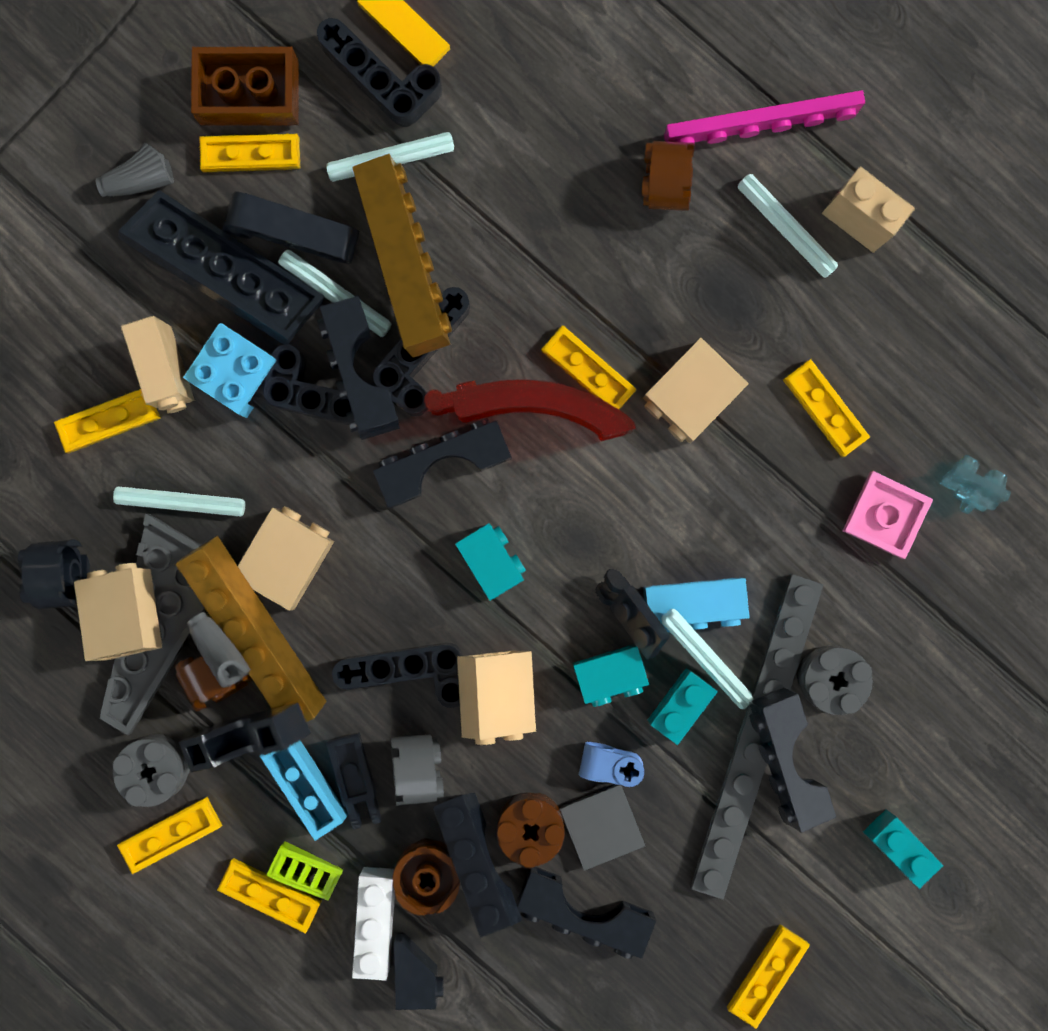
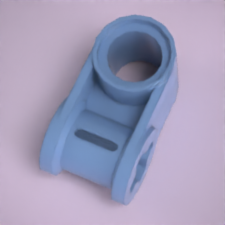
M585 742L579 776L591 781L633 787L642 781L644 767L641 757L632 751L621 750L596 742ZM628 762L634 763V769L637 770L631 771L630 776L624 775V769L621 768L626 767Z

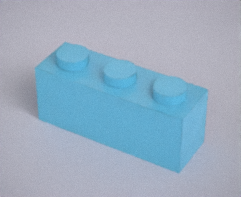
M740 577L643 587L644 601L662 625L661 617L670 609H676L694 630L708 628V622L721 621V627L741 625L740 619L749 618L746 578Z
M301 741L284 751L260 756L314 840L319 839L344 822L348 816L347 811Z

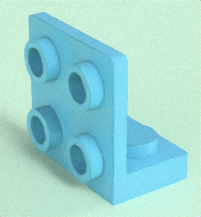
M220 323L183 378L237 414L247 418L254 408L248 402L276 360L247 339Z

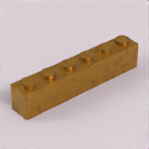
M388 153L352 166L404 348L412 357H416L451 345L447 333L452 332V327L447 314H441L438 303L443 301V297L437 282L432 283L430 272L434 271V267L429 253H423L421 242L425 241V237L420 223H414L412 213L416 212V206L411 193H405L403 183L408 182L402 164H396Z
M216 536L178 561L176 566L212 620L239 651L250 668L249 675L271 708L274 709L299 702L306 722L314 719L327 702L219 537Z

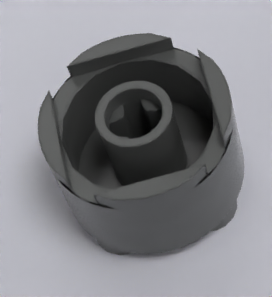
M836 645L822 646L807 654L798 669L797 679L804 697L810 704L832 715L856 713L871 694L873 685L872 669L858 653ZM831 675L840 678L838 684H833L829 681Z
M151 734L129 744L119 753L113 762V779L118 792L128 804L136 807H152L165 802L178 793L183 787L190 769L178 741L161 734ZM148 767H155L157 772L150 773Z
M431 734L391 738L396 806L437 802V798L444 797L443 780L440 777V770L435 771V764H441L440 744L437 738H432Z

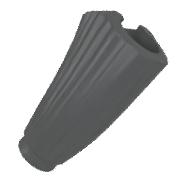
M143 143L140 149L128 161L96 178V186L102 197L132 195L174 183L169 160H166L163 154L146 143Z
M205 612L196 615L187 622L197 648L221 687L227 688L232 686L250 672L249 666L234 644L210 617H207Z

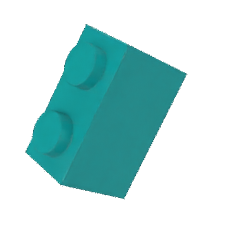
M489 523L455 545L491 601L522 582L524 578L521 574L526 569L517 554L511 557L508 554L504 545L509 543L501 528L497 526L493 529Z
M636 644L573 662L585 704L592 703L593 707L610 703L612 701L611 696L623 693L624 697L640 694L643 692L642 687L649 685Z
M686 668L647 721L652 727L678 745L718 691Z
M887 809L863 831L905 877L919 889L944 866Z

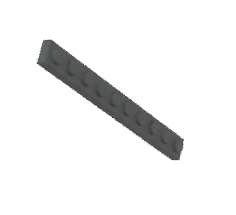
M790 574L752 691L754 700L782 688L791 689L824 584ZM750 705L747 707L690 885L692 890L722 900L724 899L767 765L760 754L759 745L762 743L759 733L754 730L750 722L749 715L752 713Z

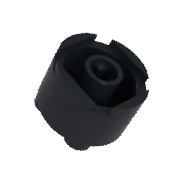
M72 539L32 543L27 549L19 551L18 564L22 569L20 598L23 603H30L37 609L77 606L74 582L87 579V573L91 572L87 554L81 555L77 548L83 547L79 541Z

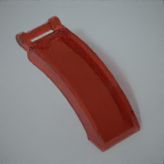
M503 380L476 385V381H468L456 385L457 391L442 394L438 390H431L424 398L426 406L433 415L444 416L456 412L462 423L510 413L545 414L579 424L595 433L599 441L629 435L636 429L635 422L630 417L604 400L576 388L546 381Z

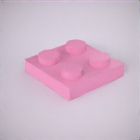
M871 471L843 531L898 558L906 559L933 499Z

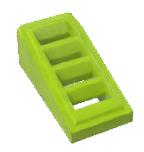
M284 841L266 876L329 901L344 869ZM289 857L293 860L286 871L282 869L286 858ZM299 862H302L305 866L299 877L294 875V872ZM315 867L318 870L311 883L306 878L311 868ZM325 871L330 873V876L323 889L318 884Z

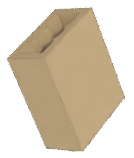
M859 167L835 195L822 214L874 253L897 233L915 208L862 167Z
M155 316L121 326L145 403L159 410H167V413H175L186 409V403L195 400L189 382L183 378L186 371L171 326Z
M700 338L645 394L643 399L647 403L644 407L656 419L662 416L671 425L668 430L680 442L686 440L688 443H691L749 383Z
M284 506L282 510L278 508L271 509L239 563L238 568L253 590L290 611L296 608L334 541L327 537L330 533L328 530L315 523H312L310 527L299 521L301 517L299 513Z
M136 563L121 564L116 566L115 572L108 573L107 570L93 571L87 573V579L74 582L85 661H106L162 648L151 569L137 568Z
M512 650L457 657L461 732L463 738L475 739L476 745L494 744L497 737H503V740L508 741L523 739V733L536 732L531 651Z

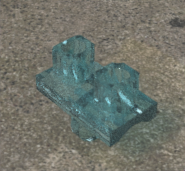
M968 455L958 460L954 468L943 476L940 484L955 491L953 497L962 501L960 506L961 512L969 514L974 508L982 512L986 508L993 511L1002 501L1006 502L1009 500L1011 491L1005 489L1007 475L997 470H990L986 473L985 477L976 474L979 466L978 460Z

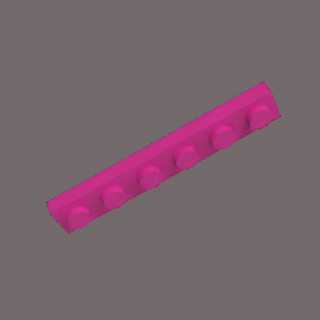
M861 90L668 124L664 138L667 142H688L695 145V142L707 140L709 144H715L725 141L727 136L738 134L740 138H749L758 135L761 130L772 129V132H782L790 129L792 125L804 123L805 127H811L823 123L824 119L835 117L837 121H845L856 117V114L864 106V92Z

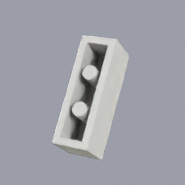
M364 867L359 876L353 978L387 979L391 963L395 900L393 873L395 869Z

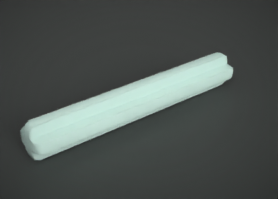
M445 132L328 162L326 169L330 180L334 182L354 177L352 166L388 153L396 164H405L451 152L454 150V143L451 134Z
M748 174L740 181L738 189L822 277H828L838 267L837 262L752 174Z
M287 249L281 255L278 262L283 268L323 294L332 303L355 297L291 250ZM361 301L369 329L380 337L386 335L391 327L390 321Z
M116 487L113 496L114 503L120 505L231 516H243L245 511V500L239 498L128 487Z
M670 609L667 613L663 614L661 620L669 632L740 709H745L749 702L754 700L752 693L676 609Z

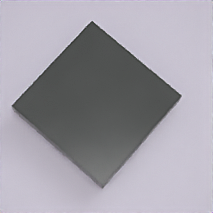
M615 784L559 807L584 871L645 847L621 785Z

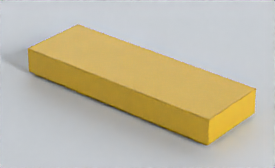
M357 0L358 5L420 65L428 64L434 66L450 50V45L404 0Z
M298 134L199 136L200 169L202 172L300 169V142Z
M563 325L541 349V352L614 415L637 390Z
M811 359L783 379L784 383L842 458L870 438L869 434Z
M139 389L57 420L54 424L65 453H71L160 419L157 408L145 403L142 390Z
M205 797L122 841L117 847L130 872L134 874L219 829L222 824L208 797Z
M233 858L217 891L306 934L322 901L299 889L278 882L266 876V873Z
M780 924L728 1004V1011L757 1029L810 944Z

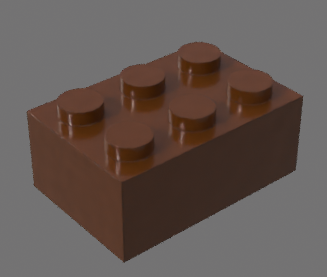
M192 47L191 114L201 126L299 125V60L293 48Z

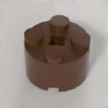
M667 141L646 143V174H650V176H643V206H649V209L689 211L694 143Z
M202 656L196 660L190 657L175 665L177 670L176 677L194 711L207 708L205 702L210 699L218 703L248 686L247 681H253L248 673L232 686L223 688Z
M525 792L513 796L505 803L499 815L497 828L498 842L504 854L513 862L527 868L545 864L557 855L564 841L565 830L561 811L550 797L540 793ZM525 824L529 826L537 824V832L534 834L532 832L525 833Z
M424 838L408 846L401 854L393 873V887L397 901L407 911L423 916L425 914H438L449 908L455 901L459 892L460 881L445 843ZM428 872L434 875L433 879L429 878L426 882L421 879L422 875Z

